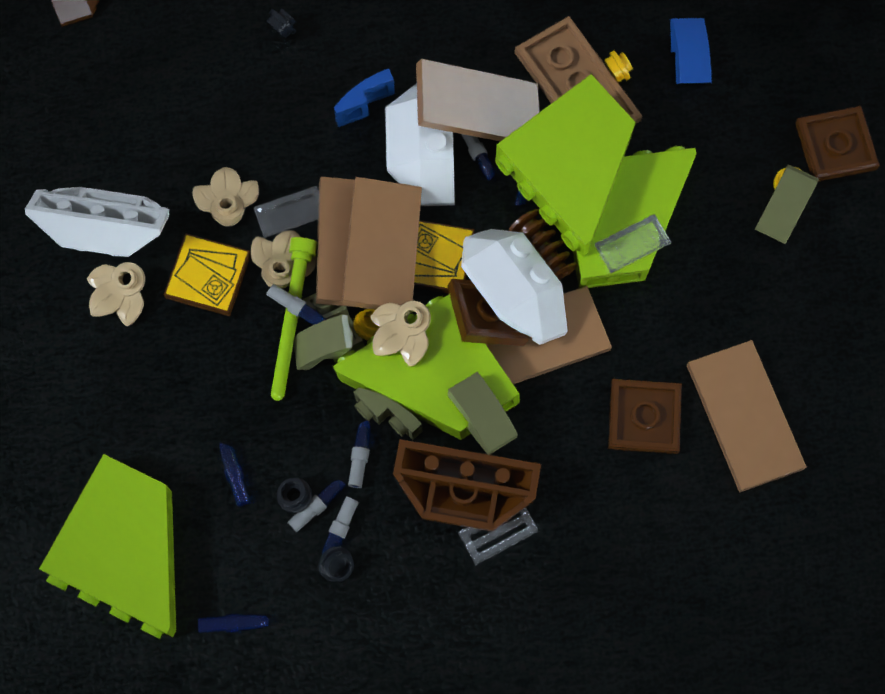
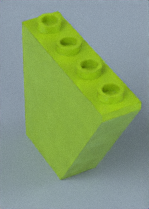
M590 74L497 144L495 162L501 172L506 176L511 175L516 180L518 190L528 201L532 199L540 208L539 213L545 222L551 226L554 224L562 233L561 238L566 246L572 251L577 250L582 257L589 252L631 140L635 121L597 79Z
M676 146L667 149L665 152L657 153L643 150L634 153L633 156H625L623 158L589 252L582 257L577 250L572 251L574 262L578 265L575 269L578 289L585 286L591 288L646 280L696 156L695 148L685 149V147Z
M450 294L444 298L438 296L426 304L431 314V322L426 330L429 346L423 358L415 366L410 367L403 359L400 351L387 356L374 355L372 346L374 336L360 350L356 352L351 350L343 354L337 360L338 363L333 366L341 382L355 389L363 388L379 393L403 406L417 419L460 440L471 434L468 430V421L448 397V389L478 372L494 393L505 412L520 403L519 392L485 343L462 342ZM413 314L408 315V323L413 324L417 320V314L415 316Z
M103 454L39 568L49 575L46 582L66 591L68 585L80 590L77 597L97 607L100 601L112 606L109 612L111 615L127 623L133 617L143 622L141 630L159 639L163 633L173 637L176 632L172 491L166 484Z

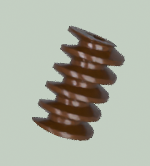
M539 209L532 210L518 218L508 231L523 232L555 276L560 280L573 272L578 265L576 262L567 265L564 263L570 257V252H557L563 246V241L551 242V239L557 233L556 230L544 231L548 224L544 219L537 220V217L540 215Z

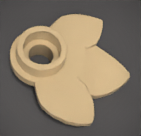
M224 167L214 173L211 178V185L195 186L192 194L195 204L200 210L211 212L212 217L221 225L232 226L242 219L245 207L257 200L259 185L257 181L241 183L240 177L235 170Z
M293 230L281 232L275 237L273 242L258 236L252 242V261L262 269V278L269 287L276 284L280 288L285 289L290 285L294 261L291 260L292 254L289 253L290 241L292 237H300ZM312 257L311 263H307L305 277L314 271L317 257ZM274 270H281L283 273H277Z
M131 262L122 263L117 267L111 265L96 267L87 277L89 284L96 288L89 300L90 314L95 317H101L116 312L125 326L132 325L141 314L144 306V300L140 292L145 284L144 271L140 266ZM129 273L131 275V281L129 284L125 285L123 283V277L125 274Z
M408 301L403 305L386 303L378 307L370 317L380 327L373 338L374 355L387 356L400 351L405 362L410 367L415 366L423 358L429 346L426 330L431 322L429 309L419 301ZM411 312H416L417 320L413 324H409L407 321L408 315Z

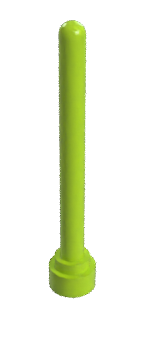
M292 237L290 241L289 253L292 254L291 260L294 261L288 293L300 299L302 298L307 263H311L312 257H316L318 242L315 240ZM287 308L285 309L271 390V397L276 401L282 400L285 396L298 317L287 311Z

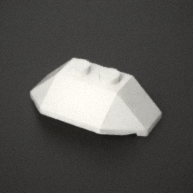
M416 83L385 107L387 172L400 184L422 187L421 206L455 205L453 132L418 126Z
M73 187L58 188L49 192L46 189L36 190L25 208V214L61 247L78 251L104 253L111 256L129 257L161 234L169 217V209L161 207L158 203L144 196Z
M489 229L465 237L461 267L501 321L520 333L531 336L532 340L539 345L562 337L568 332L562 283L523 232Z

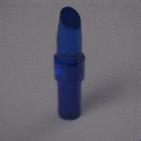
M220 443V452L227 482L230 483L236 505L244 506L250 503V499L243 480L244 474L241 465L238 464L233 447Z
M239 614L198 618L199 633L226 631V633L239 632V630L266 627L269 620L265 615Z

